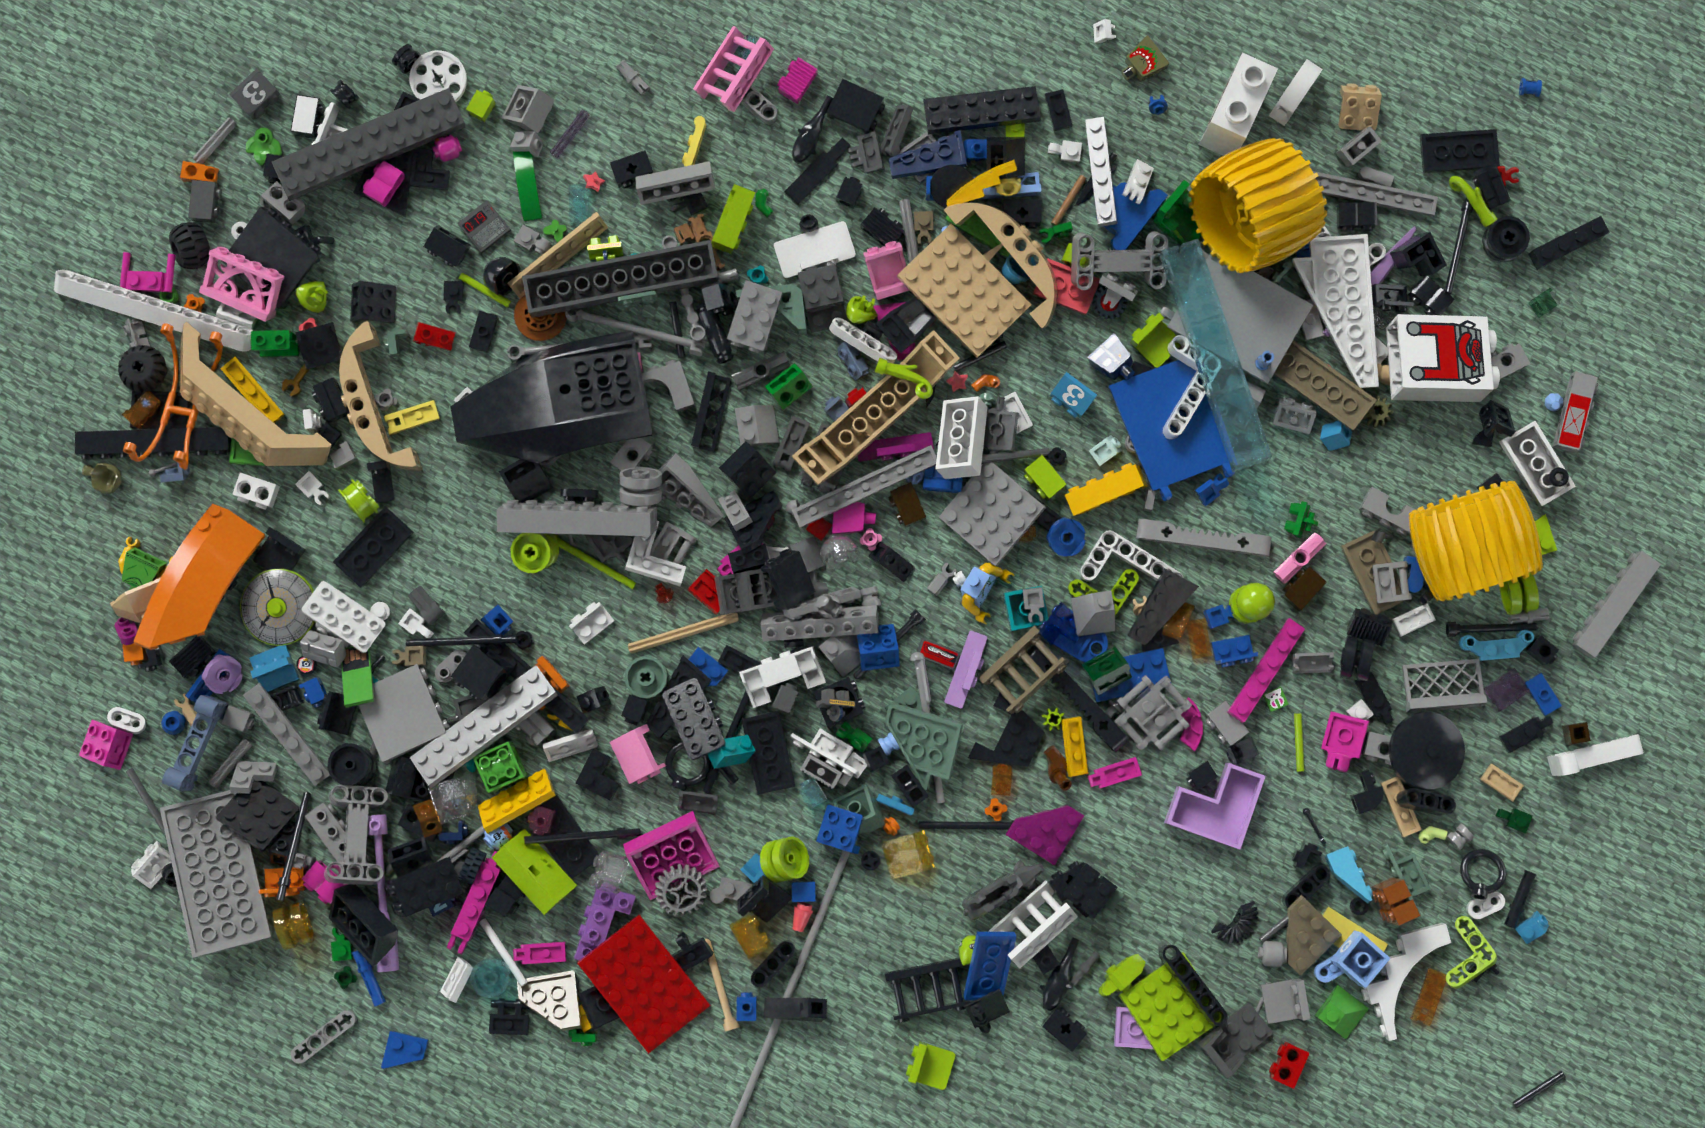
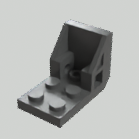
M1247 1002L1229 1016L1224 1025L1217 1026L1198 1042V1045L1220 1073L1228 1079L1244 1062V1056L1272 1035L1273 1032L1253 1006Z

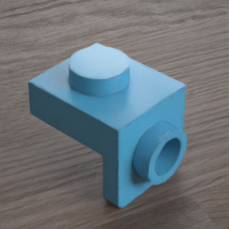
M1536 911L1530 918L1518 924L1515 930L1525 943L1528 944L1546 933L1549 925L1546 917Z

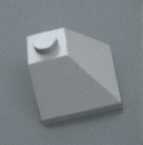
M1112 591L1071 598L1077 637L1115 631V609Z
M857 635L831 636L819 646V649L842 677L846 676L860 664Z

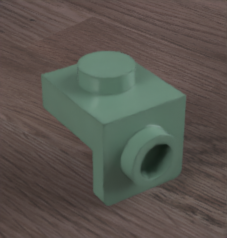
M402 327L393 328L392 331L387 332L386 352L392 357H399L398 338L409 336V332L403 330Z

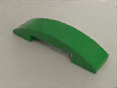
M513 151L523 221L542 219L533 155L530 151Z

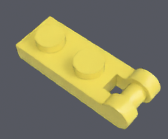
M697 116L694 119V135H690L687 144L690 147L688 153L685 152L682 159L684 167L695 164L706 129V122L702 116Z
M434 400L384 416V420L389 426V435L440 419ZM396 419H400V425L396 426Z

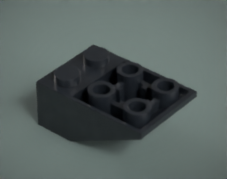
M399 756L393 759L385 790L392 795L446 807L455 771L430 788L411 759Z

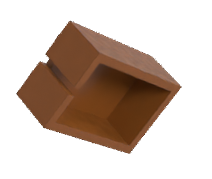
M1390 878L1371 887L1373 890L1372 899L1375 903L1378 902L1381 908L1379 914L1383 921L1386 920L1387 923L1402 925L1420 916L1413 899L1405 903L1403 902V899L1411 896L1404 879Z

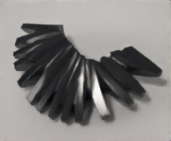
M1255 902L1241 905L1230 924L1226 925L1217 922L1211 933L1219 931L1217 938H1221V941H1224L1228 936V943H1232L1233 937L1236 943H1239V940L1243 942V938L1247 939L1244 933L1251 936L1249 932H1254L1247 925H1257V923L1251 921L1258 919V916H1254L1258 914V912H1254L1258 909L1257 907H1252Z

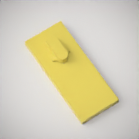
M1327 907L1323 914L1342 934L1333 943L1338 948L1343 945L1355 930L1362 932L1383 952L1386 949L1387 943L1330 907Z

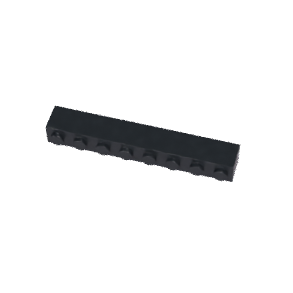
M221 427L194 428L192 430L189 453H196V456H208V453L215 452V455L224 456L227 455V452H230L231 438ZM187 428L164 429L157 445L146 458H150L151 454H158V457H170V454H174L175 451L184 452ZM159 429L75 432V455L80 456L83 460H92L93 456H100V459H112V456L120 455L122 459H129V455L123 451L126 442H131L137 446L136 453L140 457L149 448Z

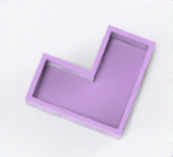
M1225 763L1214 798L1176 786L1164 823L1240 850L1266 776L1231 763Z

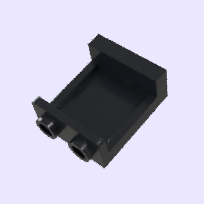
M842 79L827 110V117L833 120L834 118L864 131V134L870 131L873 132L878 122L875 119L878 114L881 115L885 108V104H883L884 97Z
M785 549L780 552L778 557L767 560L766 564L760 568L762 572H768L779 598L774 602L776 609L789 610L816 592L799 551Z

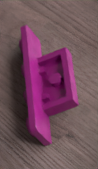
M928 432L875 440L858 455V461L863 462L877 459L889 461L893 460V457L898 456L904 458L930 445L934 450L932 434Z

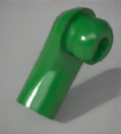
M761 189L755 194V206L768 218L773 213V210L766 204V198L769 196V193L766 189Z

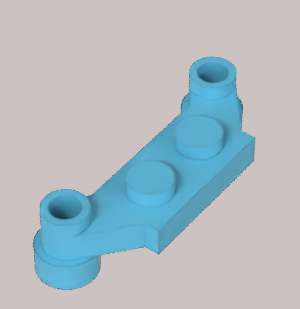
M1522 630L1517 633L1516 638L1478 641L1471 635H1466L1460 638L1459 646L1461 649L1471 651L1477 655L1480 661L1520 657V652L1534 640V634L1529 630ZM1468 639L1471 641L1470 646L1467 644Z

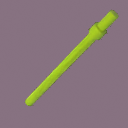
M553 534L560 548L627 587L634 589L636 582L558 538L557 534Z

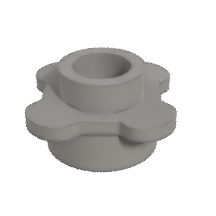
M385 389L384 392H381L374 398L381 406L380 409L382 411H387L390 406L397 404V399L392 396L390 389Z

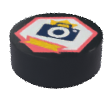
M301 656L297 660L296 666L300 673L311 674L316 670L317 662Z

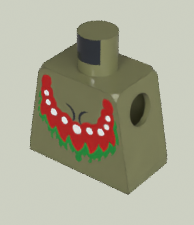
M1147 35L1127 55L1125 62L1128 67L1122 70L1121 73L1127 81L1136 75L1141 82L1167 69L1169 62Z

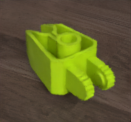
M1135 954L1123 959L1118 965L1113 964L1105 971L1107 973L1104 976L1106 981L1100 986L1098 990L1099 995L1104 997L1111 995L1115 991H1127L1132 986L1131 982L1142 973L1146 962L1139 954Z

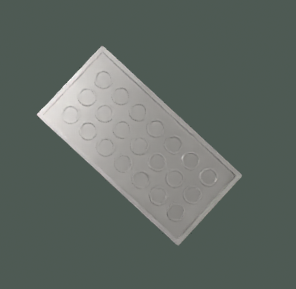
M230 790L160 808L193 959L272 938L263 897L258 891L261 888L251 845L216 820V816L236 795V793H230Z

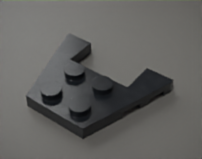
M999 693L993 706L1011 715L994 751L975 742L968 758L1028 767L1045 732L1023 710L1018 713H1009L1006 709L1011 704Z

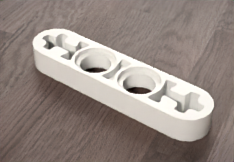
M842 318L833 319L829 329L834 335L876 361L879 358H883L890 363L895 362L897 354L894 350Z

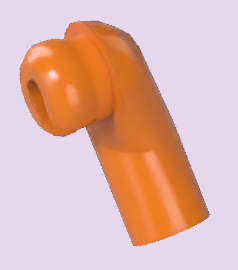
M983 374L971 386L978 392L984 386L997 388L1000 385V380L995 375Z

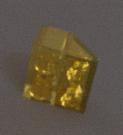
M750 913L729 925L748 959L768 949V943H770L766 932H761L758 927L761 925L755 914L752 916Z

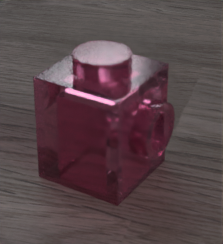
M539 805L536 806L534 812H530L527 823H530L529 828L533 829L532 833L538 835L550 833L556 811Z

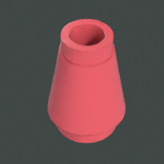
M797 902V905L794 906L793 930L804 932V928L813 913L811 904Z

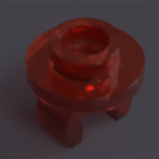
M662 582L655 586L657 589L656 593L658 594L656 598L658 603L665 604L672 600L674 591L671 588L666 589Z

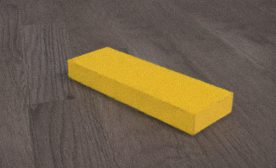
M1077 716L1061 719L1068 777L1088 774L1082 718Z

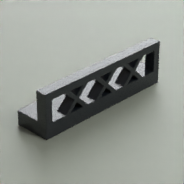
M708 371L691 443L692 448L715 452L731 378L719 376L714 372ZM715 380L726 382L725 389L719 393L714 388ZM718 397L721 401V407L713 411L710 407V402ZM714 415L717 425L709 430L705 424L706 419ZM707 434H710L713 439L711 447L701 445L702 438Z

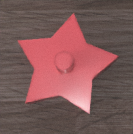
M596 171L592 175L584 174L583 176L587 182L585 188H592L597 192L600 190V185L605 182V180L598 177Z
M954 371L953 376L947 379L946 382L952 385L953 392L959 388L966 389L965 381L968 375H959Z

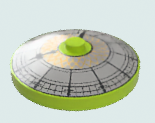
M272 569L258 574L248 583L241 598L240 611L245 627L256 639L269 645L282 646L301 640L315 624L313 619L302 613V607L314 592L312 585L302 575L287 569Z

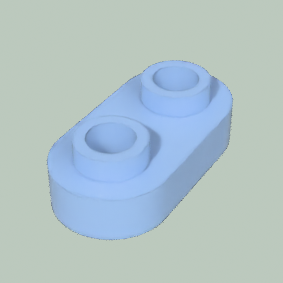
M1333 956L1315 967L1314 975L1317 980L1326 983L1344 974L1343 971L1330 961ZM1322 969L1327 970V974L1325 976L1321 975Z

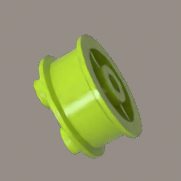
M352 479L350 485L343 490L338 489L351 510L365 523V519L374 512L379 513L377 511L379 505L370 495H365L368 491L358 480L354 481Z

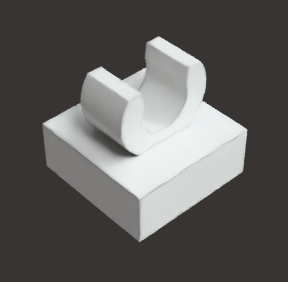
M1104 19L1093 24L1095 43H1103L1116 38V35L1111 33V30L1115 28V25L1111 24V20Z

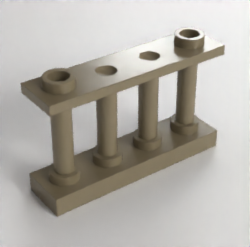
M1033 626L979 677L983 684H993L1011 704L1006 710L1012 714L1020 712L1025 706L1024 703L1056 673L1060 674L1067 667L1066 664L1069 662L1064 657L1058 660L1041 641L1042 638L1040 636L1044 633L1037 626ZM1031 645H1036L1053 664L1045 673L1027 654V649ZM1017 658H1021L1039 678L1032 686L1013 667V662ZM1003 671H1007L1025 691L1018 699L999 680V675Z

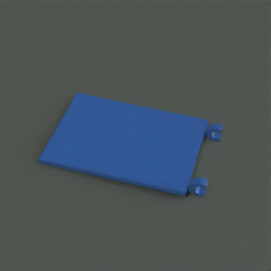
M1180 360L1108 386L1153 492L1159 489L1163 501H1168L1172 498V493L1168 488L1169 485L1221 465L1226 478L1235 474L1230 462L1235 461L1236 458L1208 391L1184 431L1177 438L1170 440L1163 434L1164 425L1196 373V370ZM1198 378V383L1205 386L1203 380ZM1188 394L1191 401H1196L1194 395ZM1179 410V414L1182 417H1186V412ZM1170 425V430L1173 433H1177L1176 427Z

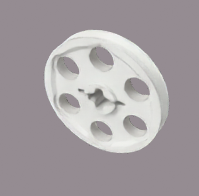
M435 50L421 55L414 62L410 70L409 82L414 95L420 100L447 88L450 89L452 84H458L460 86L459 92L451 93L455 102H457L465 92L467 75L457 57L446 51ZM441 56L443 63L438 66L434 65V57ZM421 65L427 68V72L424 75H419L416 71ZM452 65L459 66L460 71L458 74L453 75L449 72ZM433 70L439 77L443 76V78H441V83L444 86V88H442L440 83L433 82L436 80L435 75L432 72ZM420 84L427 86V91L424 94L417 92V87Z

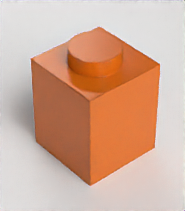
M134 643L130 645L123 644L124 662L131 663V666L143 664L142 661H148L146 648Z

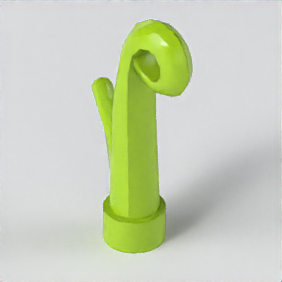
M1452 176L1449 179L1451 189L1457 192L1463 191L1485 228L1497 220L1495 214L1487 208L1478 187L1474 190L1459 176Z
M879 358L875 369L876 373L887 374L918 384L915 392L922 399L929 398L933 393L932 385L927 379L910 371L917 369V365L894 364ZM924 387L926 392H922L920 389Z

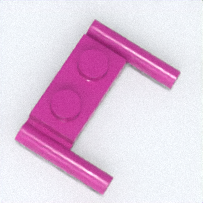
M123 252L120 287L132 291L172 293L175 254H168L166 273L129 271L131 253Z

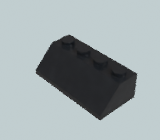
M348 884L334 889L329 919L372 966L377 965L396 944L397 927L389 921L385 914L375 906L374 902L356 884Z

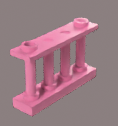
M735 26L727 34L725 40L693 88L703 99L709 93L720 97L722 104L732 112H735L774 50L767 40L761 37L756 44L743 39L745 36ZM738 46L751 50L746 60L733 55ZM729 61L742 66L736 76L724 71ZM719 77L731 82L726 92L714 87Z

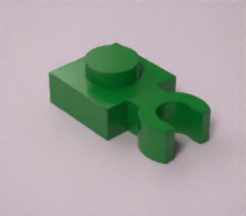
M337 927L333 928L332 934L336 941L331 942L332 961L353 959L352 943L345 939L343 933L341 935L337 933Z

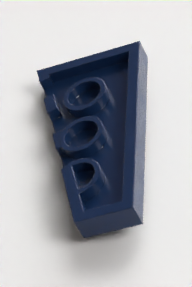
M960 130L948 137L943 136L933 143L921 145V148L916 150H909L889 158L892 179L933 173L946 165L967 167Z

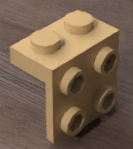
M1352 83L1346 86L1341 85L1342 104L1338 123L1341 129L1363 130L1371 126L1375 131L1382 98L1379 88L1374 85L1358 87V85Z

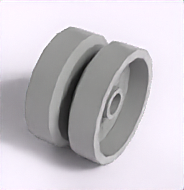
M646 467L622 470L620 472V485L623 487L620 488V501L633 506H648L659 503L662 500V490L659 487L662 484L661 472L657 469Z

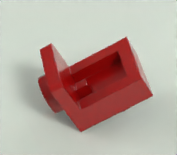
M863 387L860 390L855 388L847 394L848 398L845 400L848 408H851L866 394Z

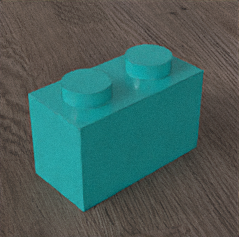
M748 735L724 739L726 742L725 746L709 753L708 756L715 769L746 763L755 753V748Z

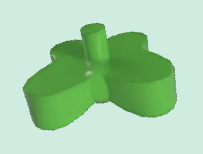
M553 220L551 225L543 229L544 234L553 235L557 243L563 239V233L567 231L566 226L560 225L557 220Z

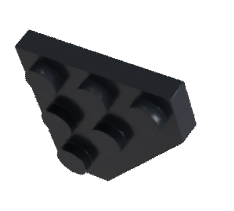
M774 490L744 506L753 521L746 527L735 531L728 516L724 517L744 554L763 543V535L766 531L770 530L775 521V513L780 511L783 506Z

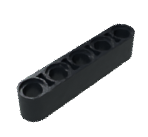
M1174 945L1162 946L1159 950L1161 961L1205 1019L1212 1025H1224L1228 1020L1227 1012L1184 955ZM1168 948H1170L1173 951V957L1171 959H1168L1165 956V952ZM1180 964L1185 967V972L1182 975L1177 972V967ZM1191 980H1195L1197 983V988L1193 991L1189 987ZM1205 995L1209 999L1207 1006H1203L1201 1003V999ZM1218 1011L1221 1014V1019L1215 1022L1213 1015Z

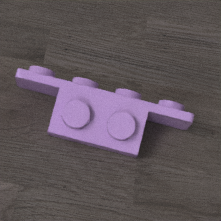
M969 631L948 689L945 703L963 708L970 687H975L978 678L975 676L976 670H981L984 659L981 656L987 636Z

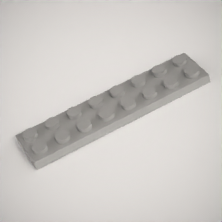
M535 665L446 730L445 734L437 737L412 755L410 759L428 786L432 788L558 696V694L537 665Z

